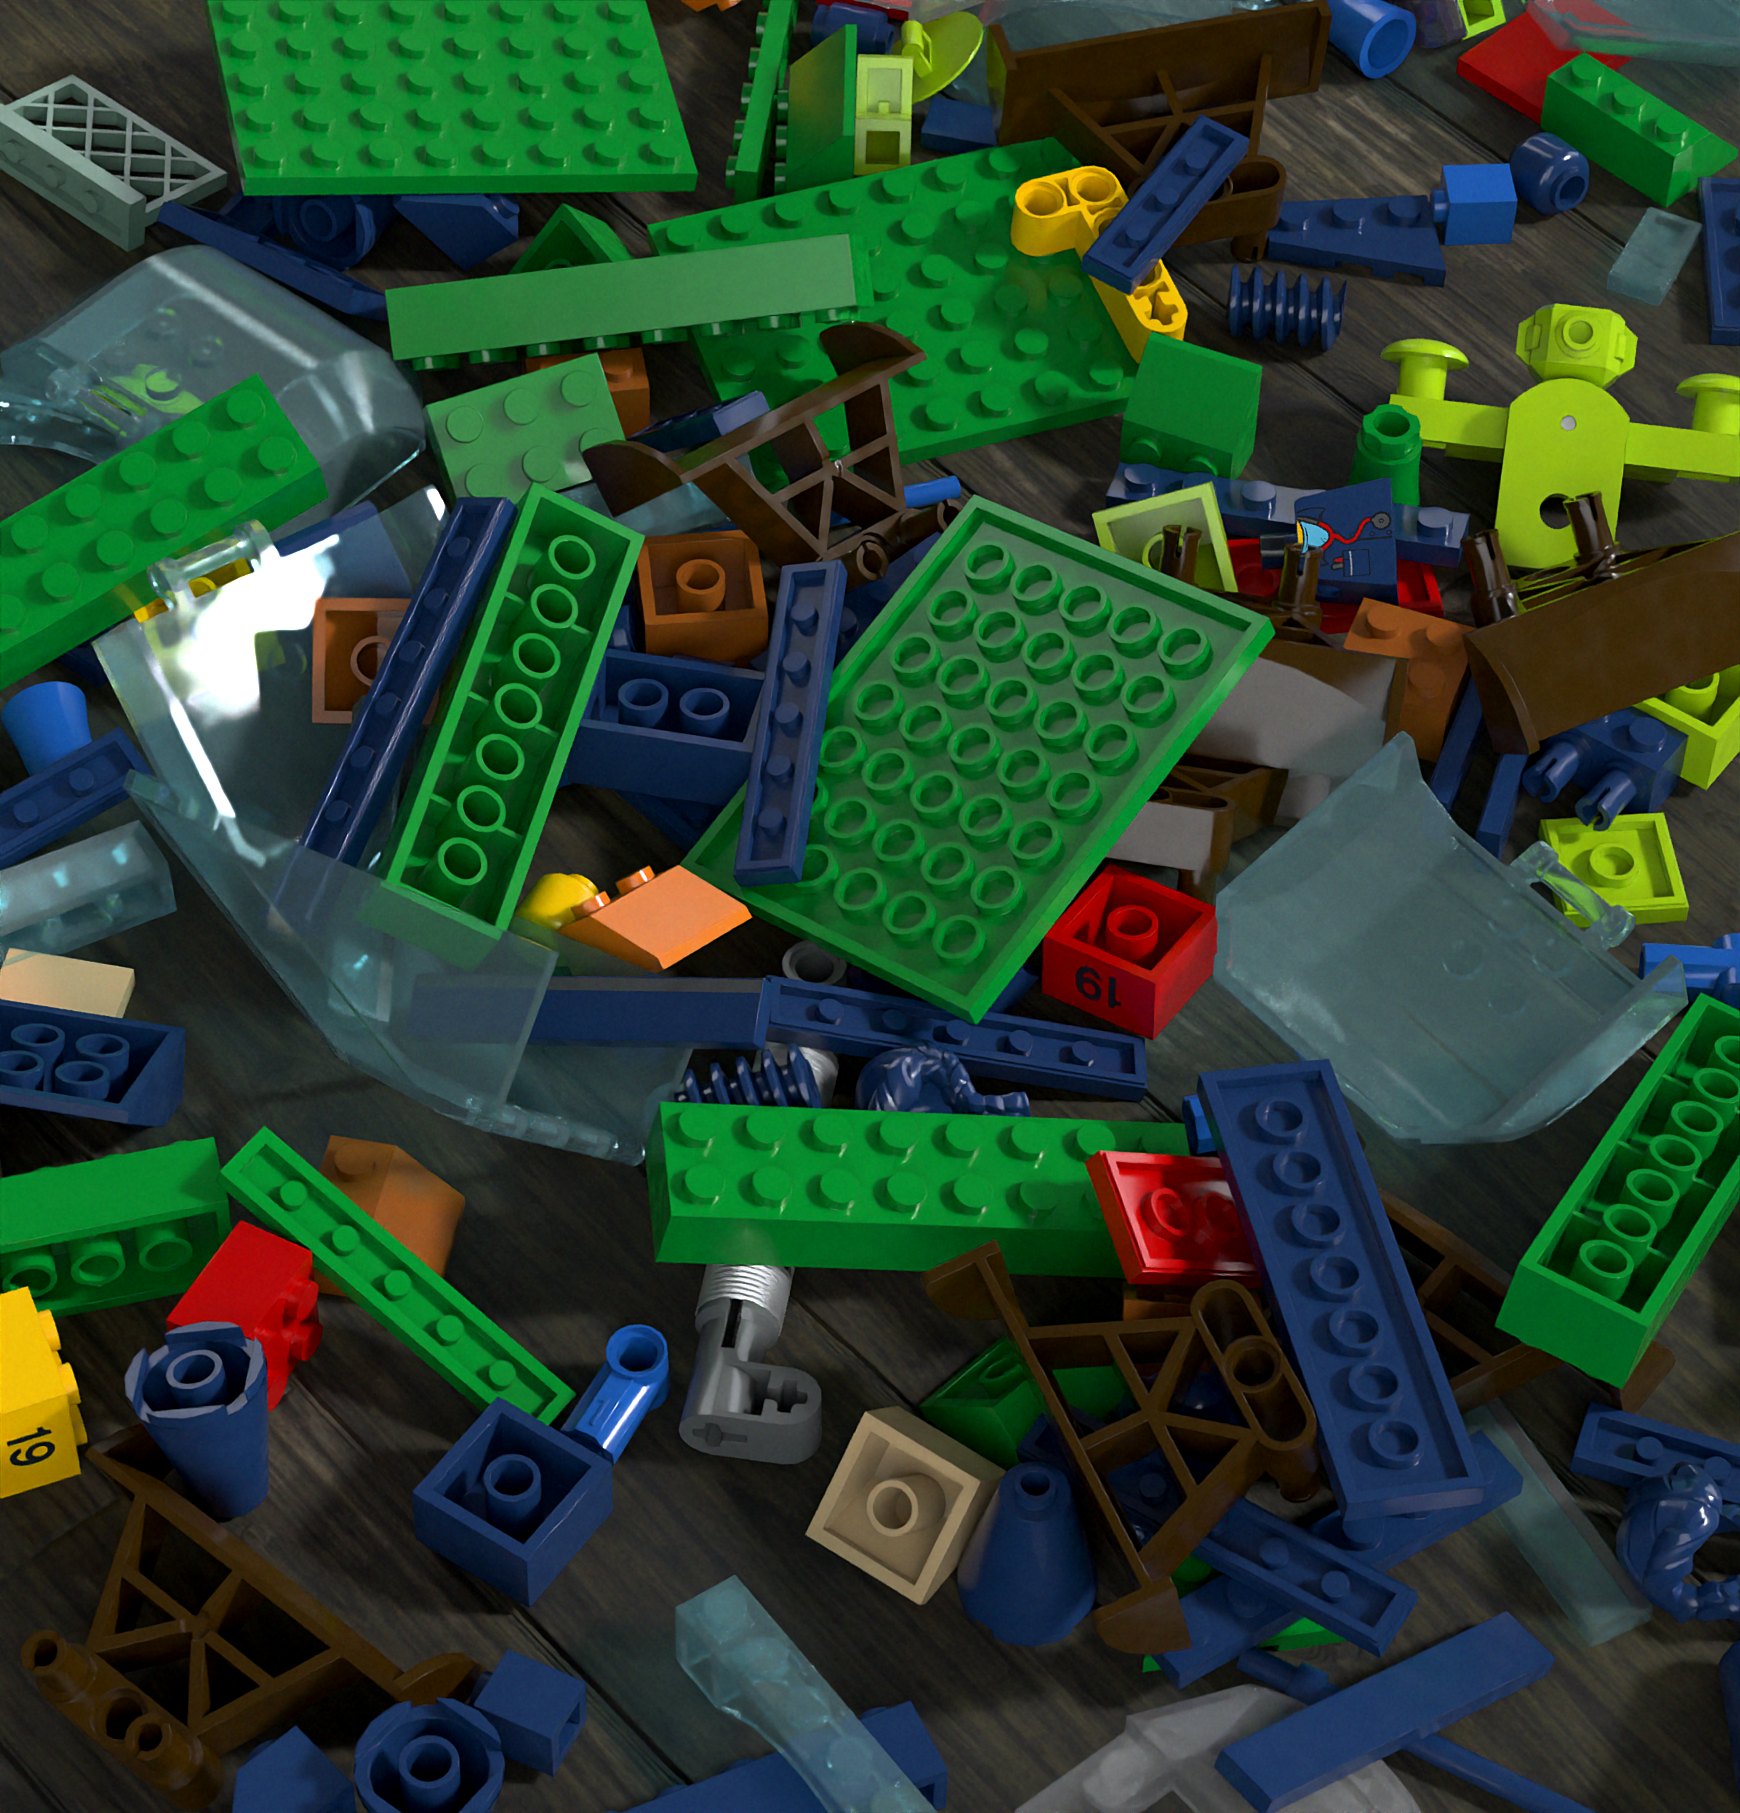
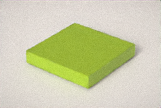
M1664 812L1618 815L1613 820L1611 826L1605 831L1593 830L1595 822L1601 816H1596L1588 827L1579 818L1544 819L1540 821L1538 836L1561 929L1686 921L1689 905Z

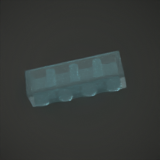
M140 820L0 871V970L3 967L40 953L59 956L177 911L168 862ZM9 948L28 951L5 960Z

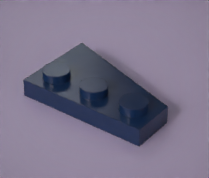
M1427 195L1283 202L1278 223L1268 233L1266 244L1267 258L1330 269L1341 266L1343 262L1373 267L1372 276L1393 279L1395 271L1423 275L1425 276L1424 284L1444 288L1446 269Z

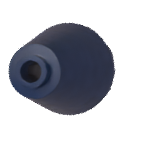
M392 194L274 195L272 203L276 226L281 236L283 237L289 233L295 244L299 247L296 251L339 272L360 263L399 213L392 205Z
M203 1321L177 1327L163 1334L166 1345L149 1356L146 1349L143 1348L134 1357L125 1375V1389L129 1405L206 1512L213 1516L225 1518L244 1516L260 1505L269 1491L267 1359L262 1344L256 1337L254 1341L245 1337L242 1328L231 1322Z
M1025 1462L1012 1467L1004 1474L960 1559L957 1572V1592L964 1613L973 1622L976 1618L983 1625L991 1629L992 1637L1006 1644L1035 1647L1061 1641L1073 1632V1626L1081 1621L1086 1614L1087 1617L1095 1607L1098 1591V1572L1067 1478L1061 1471L1049 1464Z
M436 1698V1704L412 1707L411 1700L396 1704L371 1721L356 1746L354 1783L357 1794L368 1813H492L504 1782L505 1758L497 1730L478 1710L454 1699Z

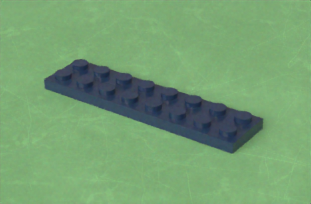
M1321 1059L1199 1073L1196 1093L1290 1367L1314 1409L1318 1425V1449L1343 1522L1482 1504L1486 1490L1485 1480L1330 1060Z

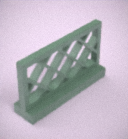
M73 74L6 106L0 103V169L127 252L144 244L145 227L157 222L156 219L164 201L168 202L170 200L191 205L227 187V172ZM72 97L85 106L59 105L57 103ZM28 120L47 121L46 126L34 125ZM53 121L84 123L86 128L53 126ZM93 124L115 125L124 131L92 128ZM67 145L85 146V151L73 150ZM91 147L125 148V153L91 151ZM131 149L155 150L163 156L131 154ZM106 170L124 171V176L112 175ZM130 171L164 173V178L130 176ZM170 174L195 175L198 179H170ZM144 195H159L161 197L146 204V196Z

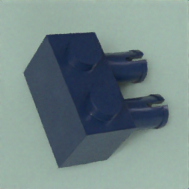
M1629 706L1546 738L1542 756L1532 767L1524 772L1522 783L1526 791L1534 798L1547 783L1549 787L1540 795L1541 802L1555 800L1569 781L1588 790L1587 794L1577 801L1575 805L1576 814L1581 822L1588 827L1591 821L1601 812L1602 816L1595 822L1593 830L1605 831L1611 826L1613 820L1622 810L1630 814L1654 813L1676 789L1680 779L1689 735L1634 706Z

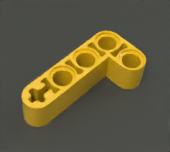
M1098 166L1080 167L1023 183L1016 192L1010 232L1012 244L1017 250L1031 256H1043L1075 248L1082 261V256L1126 205L1129 199L1115 175L1109 170ZM1161 259L1131 296L1089 275L1130 355L1138 364L1141 362L1147 340L1152 332L1183 341L1188 315L1186 305Z

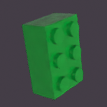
M597 352L426 405L421 412L452 510L459 497H508L516 506L533 481L558 494L594 484L595 481L583 459V451L596 444L615 439L626 441Z

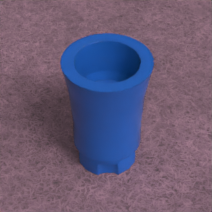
M1327 0L1333 14L1328 41L1343 52L1364 75L1373 79L1380 78L1394 71L1403 62L1416 36V20L1410 11L1382 0Z
M55 681L33 685L12 697L2 710L1 724L18 750L29 776L38 773L92 742L88 724L86 698L82 690L73 684Z

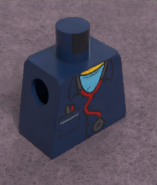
M1380 478L1300 497L1294 501L1296 532L1260 534L1263 571L1283 568L1285 554L1283 550L1286 543H1302L1300 569L1304 568L1308 544L1318 546L1324 550L1320 563L1316 601L1361 605L1365 597L1399 607L1391 478Z

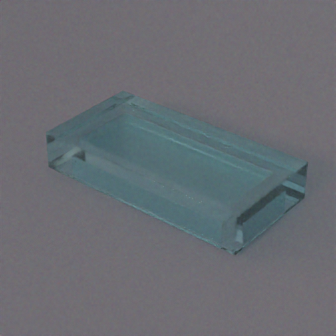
M1649 207L1609 272L1606 289L1659 307L1699 241L1702 224Z

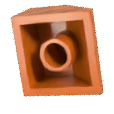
M648 865L617 881L615 884L620 892L617 896L609 899L604 890L570 908L576 919L555 930L553 933L576 976L647 977L666 969L749 920L752 916L744 904L679 865L657 875H654Z

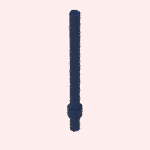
M1256 1646L1242 1653L1236 1669L1285 1692L1284 1700L1301 1709H1305L1344 1690L1328 1682L1330 1674L1304 1661L1297 1667ZM1435 1733L1401 1749L1530 1813H1597Z

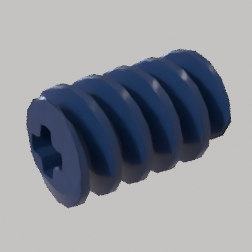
M1233 264L1225 318L1229 323L1231 337L1240 338L1246 325L1251 323L1254 340L1262 341L1270 326H1273L1278 344L1285 345L1294 329L1297 331L1300 347L1307 348L1315 333H1319L1322 349L1330 351L1338 336H1340L1348 280L1344 281L1338 294L1333 295L1329 277H1322L1316 290L1312 292L1309 290L1306 274L1300 273L1292 289L1286 286L1284 271L1277 270L1270 284L1264 285L1261 268L1254 267L1248 280L1241 282L1238 265Z
M795 1043L787 1045L786 1064L779 1066L769 1049L763 1050L761 1053L760 1071L753 1072L744 1056L736 1057L735 1076L730 1079L726 1077L718 1062L712 1063L709 1070V1084L706 1085L700 1083L692 1069L685 1070L683 1090L674 1093V1102L822 1108L821 1097L812 1067Z

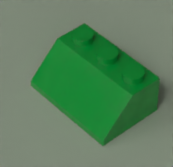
M845 24L790 65L789 89L778 88L777 122H788V125H777L776 159H786V162H775V196L854 178L857 24Z
M1585 52L1547 77L1540 128L1548 133L1555 134L1585 157L1664 208L1695 188L1698 177H1711L1737 158L1738 149Z

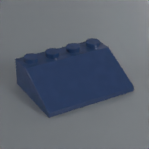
M0 999V1106L5 1108L27 1107L58 1112L62 1116L75 1119L89 1117L120 1122L136 1129H148L155 1126L164 1127L183 1100L186 1028Z

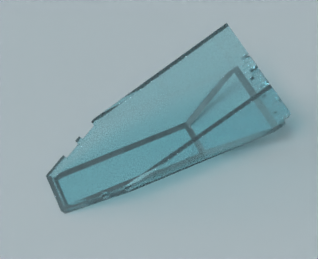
M132 769L128 770L123 788L336 1058L440 1114L485 1132L518 1138L631 1166H637L644 1160L645 1145L643 1142H647L659 1102H674V1093L679 1089L684 1071L693 1051L692 1048L539 1046L526 1044L551 976H664L515 914L512 915L506 931L375 876L380 858L370 856L365 871L272 833L274 817L212 793Z

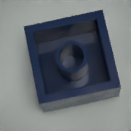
M497 1396L412 1492L416 1540L530 1608L613 1512L612 1463Z

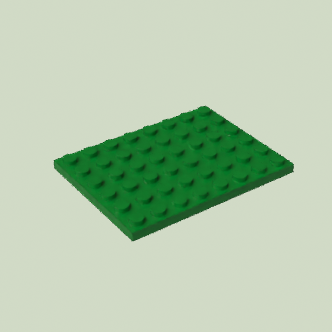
M202 0L244 196L695 191L698 172L645 0Z
M1054 137L1001 147L994 146L647 225L646 241L653 257L846 233L867 237L875 308L859 309L860 322L877 323L901 333L921 348L927 357L926 360L888 379L900 466L1125 412L1140 365L1130 355L1089 275L1080 270L1082 261L1075 248L1043 256H1031L1017 250L1012 244L1010 232L1017 189L1023 183L1033 179L1084 167ZM815 315L801 316L803 326L801 328L778 331L757 330V322L744 323L745 334L718 338H710V336L699 337V329L687 330V336L715 403L757 390V392L762 391L770 410L838 376L820 341L819 334L831 326L842 323H816ZM844 402L812 418L830 453V461L850 452ZM769 441L738 456L741 465L770 493L790 483ZM853 465L846 468L850 472L854 473Z
M974 494L832 673L801 882L740 887L733 877L748 779L679 866L744 904L749 913L803 940L808 939L816 944L817 947L977 1025L1276 634L1270 618Z

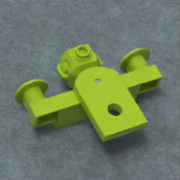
M1564 304L1542 306L1536 311V314L1519 324L1515 355L1528 368L1527 371L1538 385L1521 394L1510 404L1509 408L1444 400L1447 370H1460L1469 367L1467 357L1460 350L1447 343L1430 339H1405L1388 345L1381 353V358L1400 364L1396 395H1390L1389 404L1400 405L1405 411L1418 417L1421 424L1420 436L1422 447L1444 449V456L1502 463L1494 529L1499 531V540L1507 568L1539 572L1574 559L1573 554L1578 552L1571 524L1562 529H1553L1542 521L1539 512L1540 506L1549 498L1560 497L1565 500L1574 498L1576 500L1575 496L1601 491L1603 507L1612 539L1615 541L1622 478L1673 483L1675 477L1738 485L1740 482V377L1715 373L1701 374L1689 377L1677 386V394L1694 399L1690 430L1630 423V418L1623 407L1605 389L1612 385L1617 378L1634 368L1638 338L1625 326L1624 319L1611 310Z

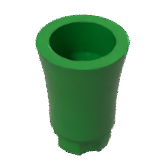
M1393 404L1378 405L1374 412L1365 415L1362 428L1357 434L1354 458L1346 486L1380 478H1391L1393 503L1421 507L1419 463L1422 439L1420 436L1421 424L1418 417L1405 411L1402 406Z

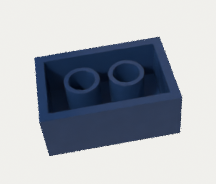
M606 648L567 758L568 782L726 807L749 776L765 672Z

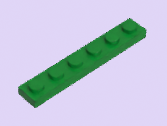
M763 0V9L768 10V12L758 13L756 45H761V47H751L748 67V79L754 81L753 83L744 82L741 116H746V119L737 118L734 127L733 152L739 153L738 156L729 155L726 166L725 187L726 189L735 190V205L760 200L777 119L778 88L783 89L801 0Z
M265 1125L219 1171L215 1181L280 1238L312 1251L313 1266L482 1412L499 1396L546 1425L551 1426L572 1403L577 1395L573 1390Z

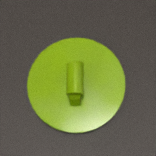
M951 12L937 16L923 24L910 20L902 25L901 39L892 47L889 55L913 56L912 104L918 103L943 89L971 62L980 47L983 37V26L974 14L969 12Z

